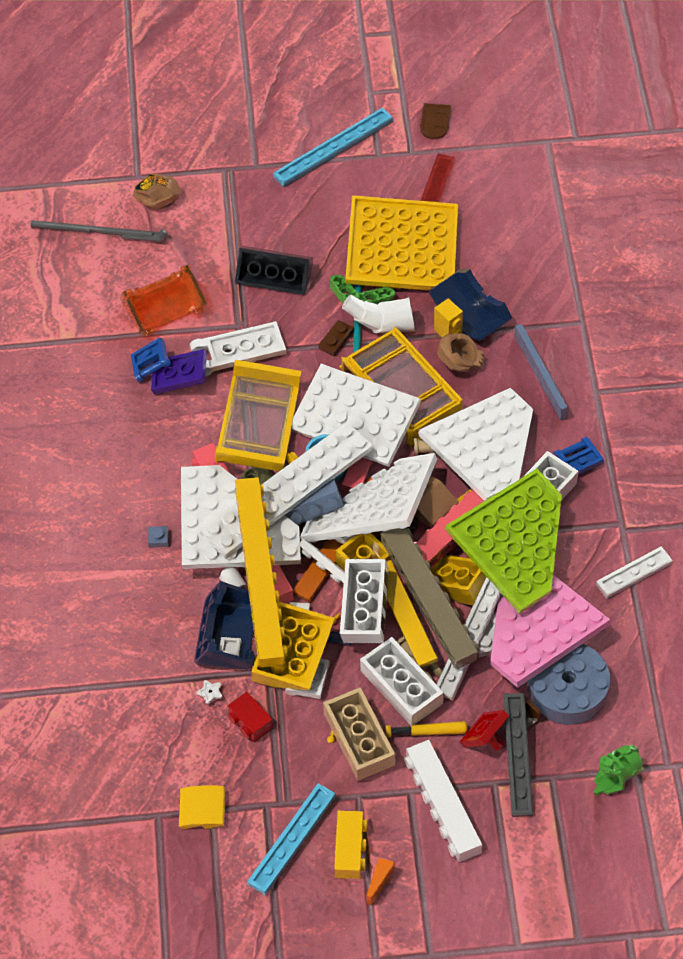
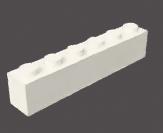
M427 740L407 748L406 757L404 758L408 769H412L414 782L417 787H421L423 791L421 792L422 798L426 804L429 803L431 816L434 821H438L440 834L443 839H447L449 843L448 850L451 856H455L458 863L481 854L482 843L430 741Z

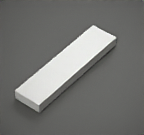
M661 546L596 581V586L605 598L608 599L672 564L673 560Z

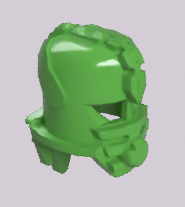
M624 745L608 753L607 756L603 755L600 758V770L594 778L597 785L594 790L595 796L600 793L609 795L624 790L625 782L642 772L643 762L637 747Z

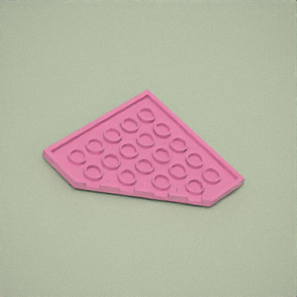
M554 575L551 594L521 614L501 595L497 605L491 666L518 688L610 626V619Z

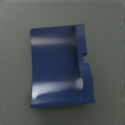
M471 269L458 270L429 291L437 306L449 298L463 311L462 333L468 335L473 340L480 341L512 319L505 302H501L491 295L487 297L482 292L483 287L476 280Z

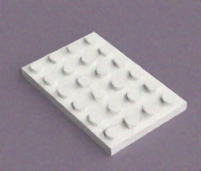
M321 364L293 417L291 431L313 439L323 434H331L348 422L373 445V450L363 456V458L389 467L421 404V399Z

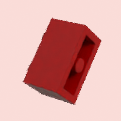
M245 692L228 705L230 721L233 724L237 723L242 734L246 738H250L254 743L273 729L272 718L248 692Z

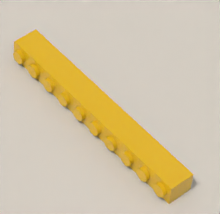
M259 477L236 479L235 495L259 668L283 665L284 658H287L286 645L282 646L284 628L279 625V621H282L281 609H277L276 604L279 602V592L274 589V585L277 584L276 572L272 573L271 568L274 567V557L269 554V549H272L271 537H267L266 532L269 531V521L264 518V514H267L266 502H262L261 497L264 496V486L260 485Z

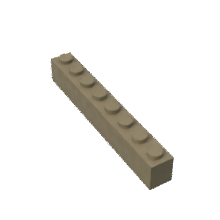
M396 528L381 532V543L455 670L476 661L479 652L477 643L474 640L471 641L468 636L469 630L467 626L461 624L457 609L451 607L448 594L441 590L438 577L432 575L431 566L427 560L422 558V551L419 545H415L412 541L413 536L408 528Z

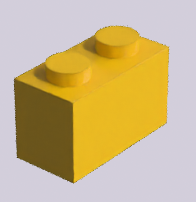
M448 298L434 308V331L441 337L447 334H462L463 311Z

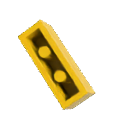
M363 811L337 812L335 878L360 879L361 871H365V858L361 857L362 852H366V839H362L363 832H367V819H363Z

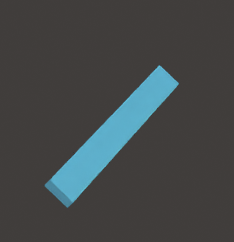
M381 108L275 171L273 177L285 187L392 123L393 117L384 108Z

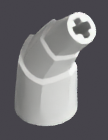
M349 295L342 305V309L354 317L355 321L371 329L373 333H388L394 327L401 333L415 332L410 298L374 304L367 301L363 302L353 295Z

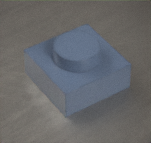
M168 526L148 527L149 548L168 547Z

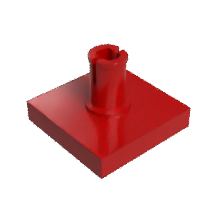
M505 710L484 712L459 742L464 747L483 746L488 742L495 751L502 748L501 745H504L505 741L501 739L496 731L509 715Z

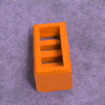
M382 858L378 859L366 895L367 905L374 903L393 875L395 862Z

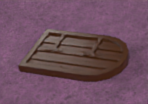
M424 103L420 130L424 137L434 140L446 135L449 128L451 105Z

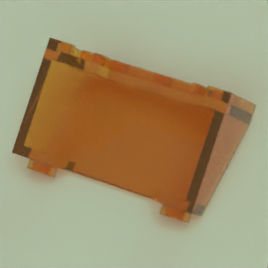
M189 264L181 267V271L173 272L166 278L142 288H135L134 292H132L131 288L122 292L120 300L140 334L149 335L160 326L191 313L196 315L204 311L203 307L206 306L207 302Z

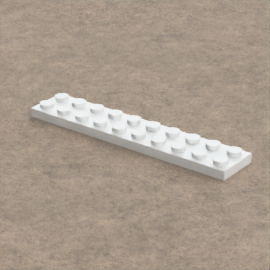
M346 422L262 484L264 486V496L261 497L262 502H266L267 514H264V518L268 519L269 526L372 451L373 445ZM237 503L200 529V534L225 559L242 547Z

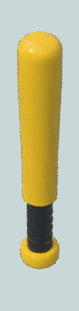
M465 721L395 728L387 725L385 730L386 737L391 738L392 735L411 734L412 736L465 734L468 731V727Z

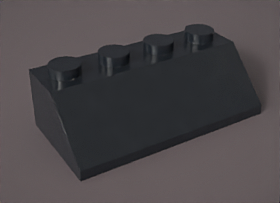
M242 246L239 248L235 283L305 295L311 277L313 257Z

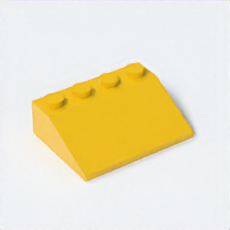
M278 602L277 609H281L282 621H279V625L284 628L282 646L286 645L287 658H284L283 665L261 668H259L258 658H256L251 671L252 681L270 687L310 691L335 618Z

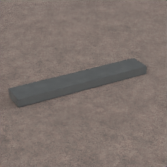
M524 693L503 694L504 710L509 715L505 720L511 817L533 816Z

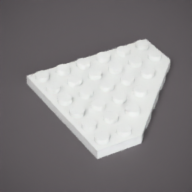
M509 388L420 429L419 436L485 501L519 480L533 408Z
M431 453L401 458L395 461V466L389 470L382 469L371 476L373 480H370L365 485L361 482L349 490L350 494L342 498L344 507L306 522L300 535L301 541L305 539L308 542H317L318 540H332L338 537H351L357 534H369L376 531L384 532L390 529L409 527L436 464V454Z
M220 465L181 467L182 569L245 567L243 547L225 559L200 534L201 528L237 503L235 495V480L237 478ZM284 515L269 526V531H266L267 537H271L272 549H269V554L274 557V565L301 564L300 546L298 545L300 543L299 526Z

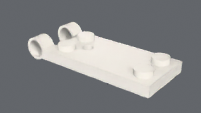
M276 321L204 339H195L190 343L191 352L202 349L209 351L211 360L206 362V376L211 375L213 371L233 367L235 359L254 362L286 354V348Z

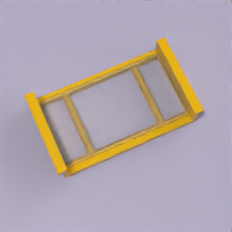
M396 327L351 355L341 357L339 368L343 372L350 370L355 376L421 399V404L406 432V443L409 447L414 445V438L423 440L419 436L420 429L462 410V398Z
M235 359L221 434L215 453V462L222 461L278 472L284 468L301 371Z

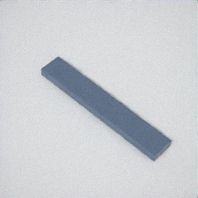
M516 325V341L560 420L566 419L568 407L523 325Z

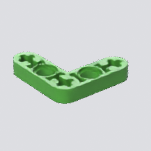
M334 275L330 278V289L342 304L349 295H353L363 302L367 301L374 304L394 301L395 291L392 288L383 287L357 293L351 284H345L346 278L344 276Z

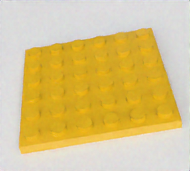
M352 196L345 284L430 290L454 274L458 204Z

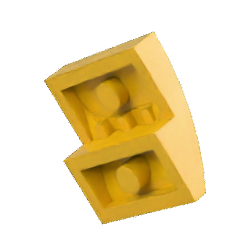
M203 785L180 788L179 827L181 829L202 826L204 829L224 826V786Z

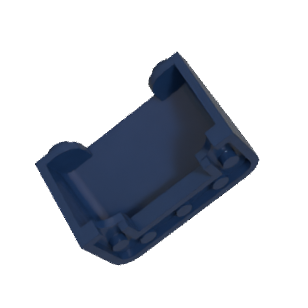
M219 581L209 592L203 606L194 663L203 666L244 670L254 666L256 656L254 651L250 650L253 621L248 590ZM221 637L241 638L242 643L239 657L219 650Z

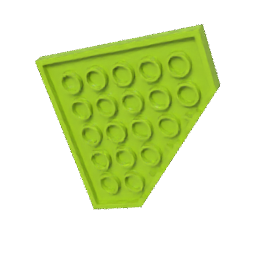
M538 468L445 526L447 533L519 614L550 595L552 590L562 495Z

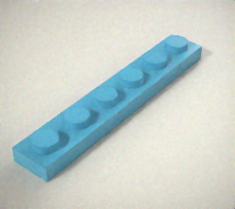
M319 783L316 785L247 881L250 887L264 895L268 893L335 799L336 794Z

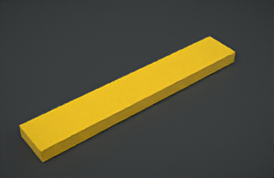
M386 561L389 568L387 601L416 663L422 668L437 662V656L392 561Z

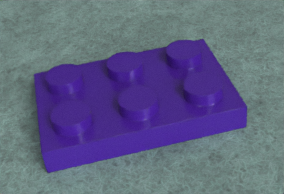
M202 349L168 357L171 364L152 373L151 391L154 394L205 383L207 352Z

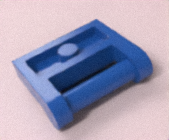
M161 337L131 354L134 376L138 382H142L146 376L171 364L167 356L165 341ZM160 359V360L157 361L156 363H154V364H152L151 366H149V367L145 368L144 370H142L144 367H146V366H148L149 364H151V363L155 362L156 360Z
M587 436L576 444L553 452L554 456L578 470V475L604 463L603 457ZM585 448V450H583V451H581V452H578V453H576V454H574V455H572V456H570V457H568V458L565 457V456H568V455H570V454H572V453H574V452H576V451H578V450H581V449Z

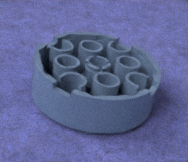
M582 644L527 681L529 700L552 722L564 725L584 723L595 717V714L604 707L607 701L610 685L609 669L598 652Z

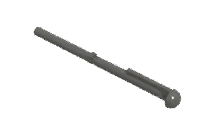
M31 220L30 224L34 228L78 231L88 234L96 232L121 235L122 239L162 243L168 239V233L164 229H161L160 232L35 220Z

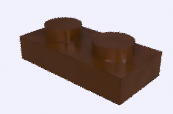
M337 320L318 344L319 349L335 356L354 332V327Z

